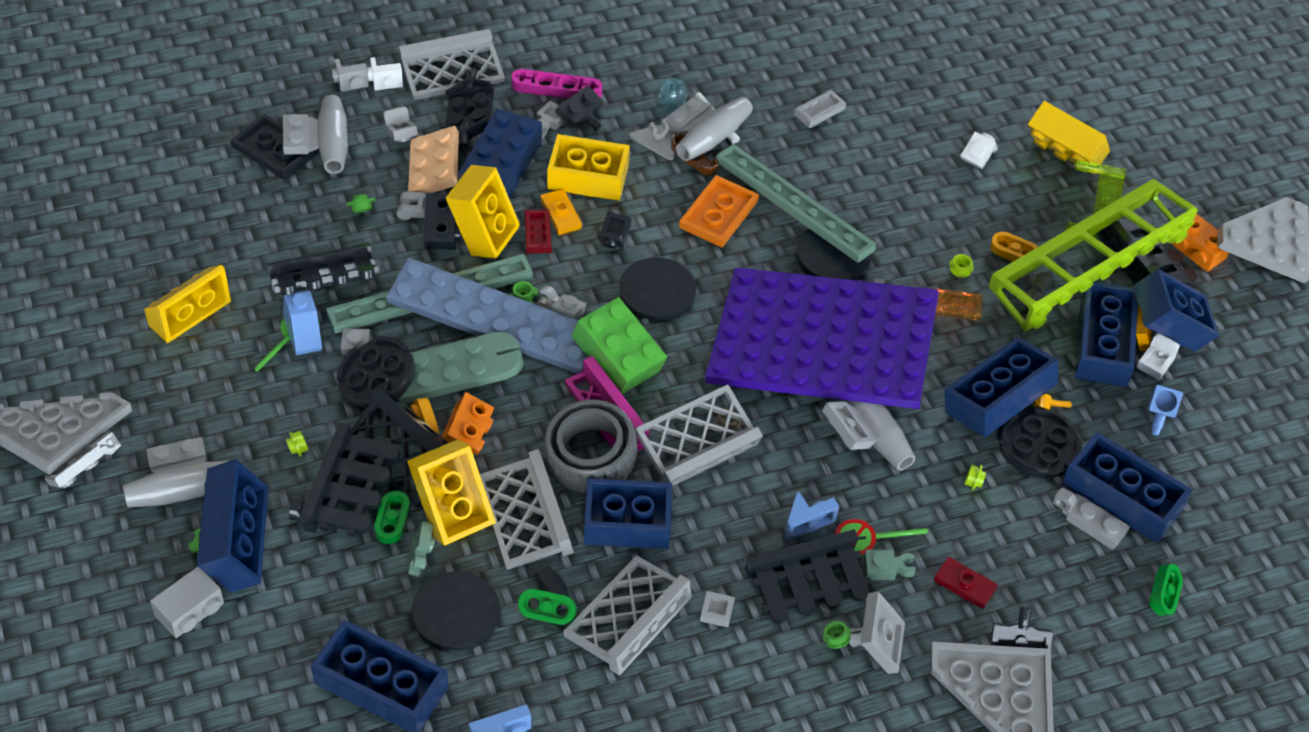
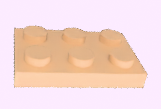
M455 126L411 139L409 192L434 193L454 187L457 184L459 131Z

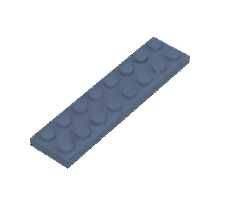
M409 257L387 295V303L475 336L493 332L508 333L518 341L521 353L576 374L583 372V360L588 358L571 336L578 320Z

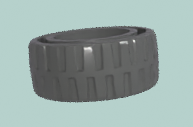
M601 400L578 401L560 410L548 424L544 438L546 458L553 476L563 486L573 491L587 493V479L625 480L633 471L638 454L636 433L631 419L618 406ZM588 430L604 431L616 438L613 448L604 456L596 459H581L571 455L565 449L567 443L574 436Z

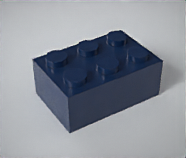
M1159 269L1134 285L1137 295L1136 301L1143 314L1142 321L1148 329L1154 330L1194 352L1219 337L1205 294Z
M587 479L584 545L669 549L672 483Z

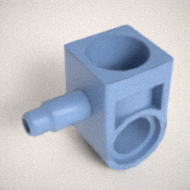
M1160 385L1154 386L1147 406V411L1155 413L1151 434L1159 435L1166 417L1172 419L1176 417L1183 392Z

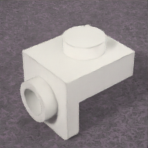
M375 57L370 58L371 67H367L368 81H373L375 90L403 87L400 63L377 66Z
M974 132L960 155L961 159L983 169L992 152L996 153L998 150L995 138L987 133L981 135Z
M1157 333L1150 347L1139 360L1136 368L1160 380L1173 363L1180 345Z

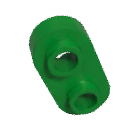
M391 491L382 498L374 529L376 538L384 544L396 543L403 536L410 512L409 498L405 493Z
M1175 564L1161 565L1155 575L1149 604L1158 616L1172 615L1177 608L1183 579L1180 569Z
M539 589L526 590L518 600L519 610L525 617L553 624L564 625L570 623L577 613L576 603L569 596ZM532 598H536L539 601L537 609H532L529 605ZM560 604H564L567 607L565 615H560L557 611Z

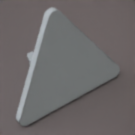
M662 119L659 125H654L651 122L648 128L630 133V139L668 160H673L674 151L671 149V139L676 133L669 131V125L665 119Z

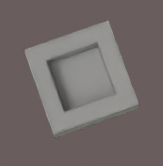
M343 328L341 355L346 356L355 346L358 348L370 342V329Z
M707 591L700 621L729 627L735 597Z

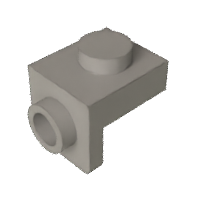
M334 59L335 68L331 69L334 83L338 82L341 92L369 87L365 63L342 67L340 60Z
M405 106L383 112L387 133L394 141L406 142L411 140L412 136L418 135L417 127L410 121L408 109Z

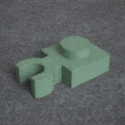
M422 522L413 534L408 574L419 577L420 570L425 569L426 553H431L435 543V537L432 536V524Z
M865 550L866 577H870L871 580H895L896 573L903 577H913L916 570L915 567H907L904 564H912L914 555L905 553L900 557H894V550Z

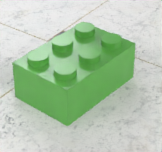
M619 297L578 320L571 335L588 358L591 356L595 358L621 394L626 393L659 373L667 359L665 353Z

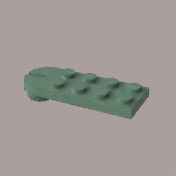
M493 332L411 352L415 360L414 378L408 390L399 399L404 404H409L418 398L427 397L429 399L514 377L524 366L519 343L508 333Z

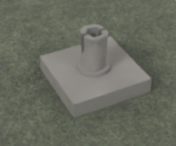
M879 592L868 593L863 627L850 628L852 634H850L851 640L849 644L852 647L862 645L888 674L899 673L905 622Z

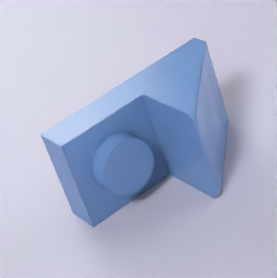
M797 492L787 522L786 540L790 541L836 522L839 510L836 500L834 498L826 501L821 500L809 507L800 492Z
M526 704L469 723V732H526L531 729V713Z

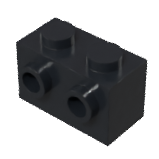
M426 193L423 234L425 249L456 250V241L461 242V232L446 200L449 193Z

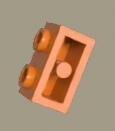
M1196 214L1194 224L1187 231L1188 236L1178 244L1175 242L1171 244L1208 272L1224 261L1229 252L1218 248V230Z
M465 392L455 404L442 438L448 443L459 439L470 445L472 454L478 455L485 442L481 438L484 433L486 434L494 421V419L490 418L494 407Z

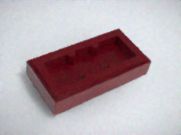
M524 210L526 254L552 253L549 210Z
M951 557L946 559L934 577V582L983 610L998 588L997 583Z

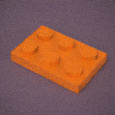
M716 175L681 218L679 228L723 248L756 205L759 194Z

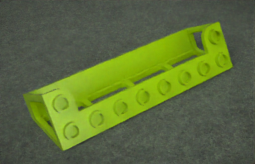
M1153 178L993 273L988 286L1025 332L1033 327L1038 329L1046 323V317L1053 306L1058 303L1060 305L1065 304L1076 292L1080 291L1083 293L1096 280H1105L1116 268L1128 266L1134 260V257L1139 254L1142 256L1148 254L1154 248V245L1159 242L1162 244L1166 242H1175L1176 244L1182 242L1188 236V229L1195 222L1194 218L1198 209ZM1159 192L1187 212L1175 218L1158 199ZM1152 200L1170 222L1160 228H1155L1132 211ZM1124 216L1149 233L1118 253H1115L1092 236ZM1083 240L1108 257L1107 260L1078 277H1073L1052 261L1053 258ZM1044 264L1066 281L1067 284L1044 298L1035 301L1014 285L1013 282ZM1001 289H1007L1028 306L1029 312L1026 320L1020 315Z

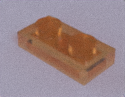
M937 289L939 290L936 315L980 320L982 315V294Z

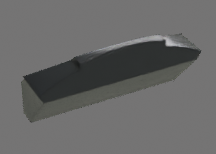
M550 566L534 574L545 591L569 596L565 583Z

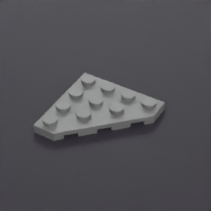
M1286 197L1228 221L1218 229V248L1305 284L1309 280L1308 206Z
M112 392L100 393L99 398L84 399L83 395L62 397L60 402L44 403L43 400L20 402V406L7 408L0 404V445L47 474H51L132 412L131 404Z
M932 642L931 674L991 732H1054L1051 649Z

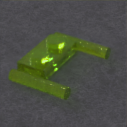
M1076 161L1075 170L1100 174L1093 214L1122 197L1126 168ZM1067 221L1066 230L1078 223Z

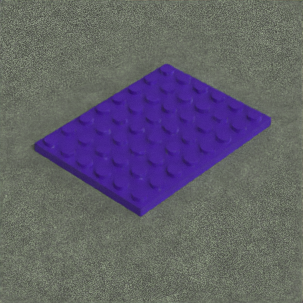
M735 267L706 371L705 381L708 384L920 409L939 290Z

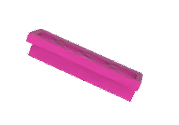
M593 356L583 360V372L565 379V386L577 402L585 400V398H587L586 400L606 401L623 410L631 419L634 429L644 424ZM586 380L590 385L589 391L579 390L575 385ZM598 430L610 447L613 448L616 438L607 432ZM647 430L644 433L646 434L647 438H649V430ZM636 435L637 451H639L641 449H644V447Z

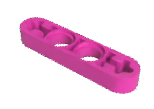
M518 69L512 73V88L518 92L570 98L588 85L600 98L602 97V83L595 78ZM547 81L551 84L548 86H542L539 83ZM570 84L573 85L574 88L566 89L563 86Z

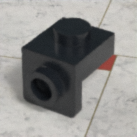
M607 211L602 230H598L597 233L599 241L602 242L601 244L611 249H616V246L624 248L632 218Z

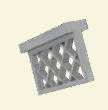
M490 29L399 46V62L404 70L413 100L446 94L445 91L463 81L461 76L464 72L467 73L468 69L471 70L469 65L472 61L483 65L479 72L477 71L476 79L487 80L491 84L505 82V76L492 42ZM481 52H490L487 60L477 56ZM465 56L468 58L465 64L457 62L454 59L456 57ZM435 61L446 62L442 69L431 65ZM420 65L423 68L419 73L410 70L409 67ZM450 65L460 69L456 76L446 72ZM488 67L496 71L497 75L489 77L483 73ZM427 69L437 74L433 81L423 76ZM443 76L452 82L450 85L443 86L438 81ZM419 81L429 85L426 90L416 91L415 88Z
M725 385L635 429L637 437L661 476L659 481L672 483V486L756 446L763 437L759 428H754L729 385ZM725 394L730 403L729 410L714 406L716 398ZM700 407L708 410L706 421L691 417L693 409ZM712 412L727 416L724 427L709 423ZM673 418L686 421L683 432L668 428L669 421ZM730 418L740 420L745 429L740 432L728 429ZM689 422L704 427L701 438L686 434ZM650 429L662 432L660 443L648 440L644 432ZM707 429L722 433L720 441L713 443L705 440ZM666 434L681 438L678 450L663 445ZM684 440L699 444L697 453L692 455L681 451ZM661 451L676 455L674 464L665 468L659 459Z
M539 449L528 452L530 458L480 474L496 521L493 524V528L507 570L562 552L563 557L574 553ZM528 468L529 474L524 482L513 478L517 471ZM496 478L503 481L497 491L487 488L485 483ZM508 484L520 487L514 498L503 494ZM526 490L536 494L531 505L520 501ZM499 499L510 503L505 513L494 510ZM516 506L527 510L522 520L510 516ZM533 512L544 516L539 527L527 523ZM506 522L517 525L512 536L501 533ZM523 529L535 533L529 543L517 539ZM541 535L551 539L553 545L542 549L535 546ZM514 544L525 548L521 556L513 559L509 558L508 553Z
M636 555L563 631L564 637L610 665V670L620 676L692 598L690 580L682 575L676 578ZM638 567L648 572L647 577L631 579V574ZM666 582L670 585L666 590L653 591V583ZM649 584V593L633 595V586ZM629 587V596L613 598V593L617 589ZM652 600V605L648 609L635 611V602ZM631 603L632 612L615 614V605ZM611 606L612 615L595 617L594 613L598 608ZM634 620V624L630 629L617 631L616 622ZM613 622L614 631L597 634L596 625ZM580 627H593V634L580 636L575 633ZM615 639V645L608 652L598 647V641Z

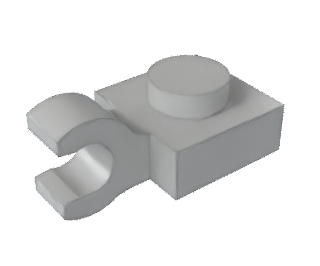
M549 101L536 113V120L542 122V139L547 134L549 128L556 131L564 123L555 112L559 105L552 101Z
M544 286L540 290V293L548 297V299L542 297L538 301V305L543 308H550L551 311L575 320L585 312L586 303L579 301L574 296L563 294L559 297L550 286Z

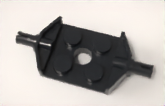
M474 68L467 70L466 80L445 91L449 102L445 127L441 126V129L452 126L457 128L459 131L458 148L460 150L468 149V141L484 131L492 114L494 88L490 81L476 79L477 70Z

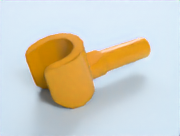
M1043 394L1035 400L1034 407H1041L1050 410V406L1071 408L1072 403L1071 401L1055 400L1050 395Z

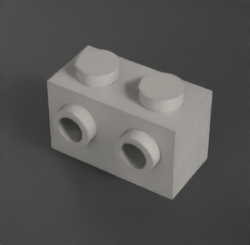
M199 567L150 600L154 616L175 638L191 631L199 621L217 612L220 606L224 604L220 587Z

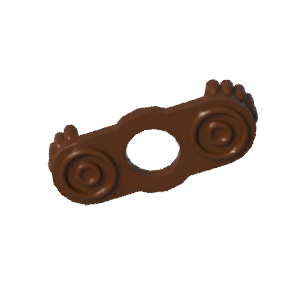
M676 133L671 139V149L676 154V146L684 138L685 134ZM704 153L698 156L700 159L697 161H684L704 175L714 174L719 165L717 159H713L711 162L705 157Z

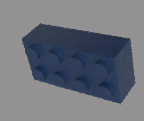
M497 108L459 170L458 181L470 165L496 167L510 199L542 143V122Z
M1095 281L1088 290L1083 292L1080 300L1074 378L1122 387L1128 386L1135 365L1138 310L1135 288Z
M1016 337L944 389L945 413L986 437L1058 384V359L1025 340Z
M1099 432L1092 436L1070 463L1062 482L1063 486L1085 497L1157 544L1184 510L1193 491L1190 487Z
M237 459L207 468L197 566L231 593L261 584L269 487Z
M346 620L342 621L311 665L314 684L409 732H420L449 688L446 669Z

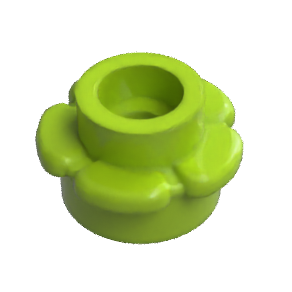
M965 254L954 256L949 263L951 273L957 277H967L974 270L972 259Z
M301 431L289 433L290 438L286 439L291 454L298 453L299 457H302L301 454L309 450Z
M971 464L966 475L964 485L971 487V490H974L976 486L981 488L984 482L986 472L982 471L983 466L981 464L979 467Z

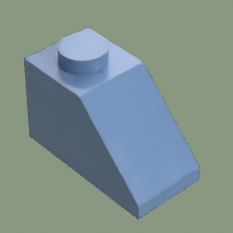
M310 290L284 295L283 317L295 354L300 355L322 351L317 310Z

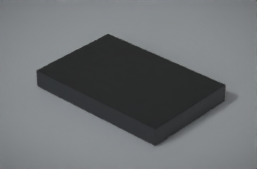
M266 114L262 115L230 140L231 147L283 180H286L319 153V150L316 149L309 152V154H284L283 125Z

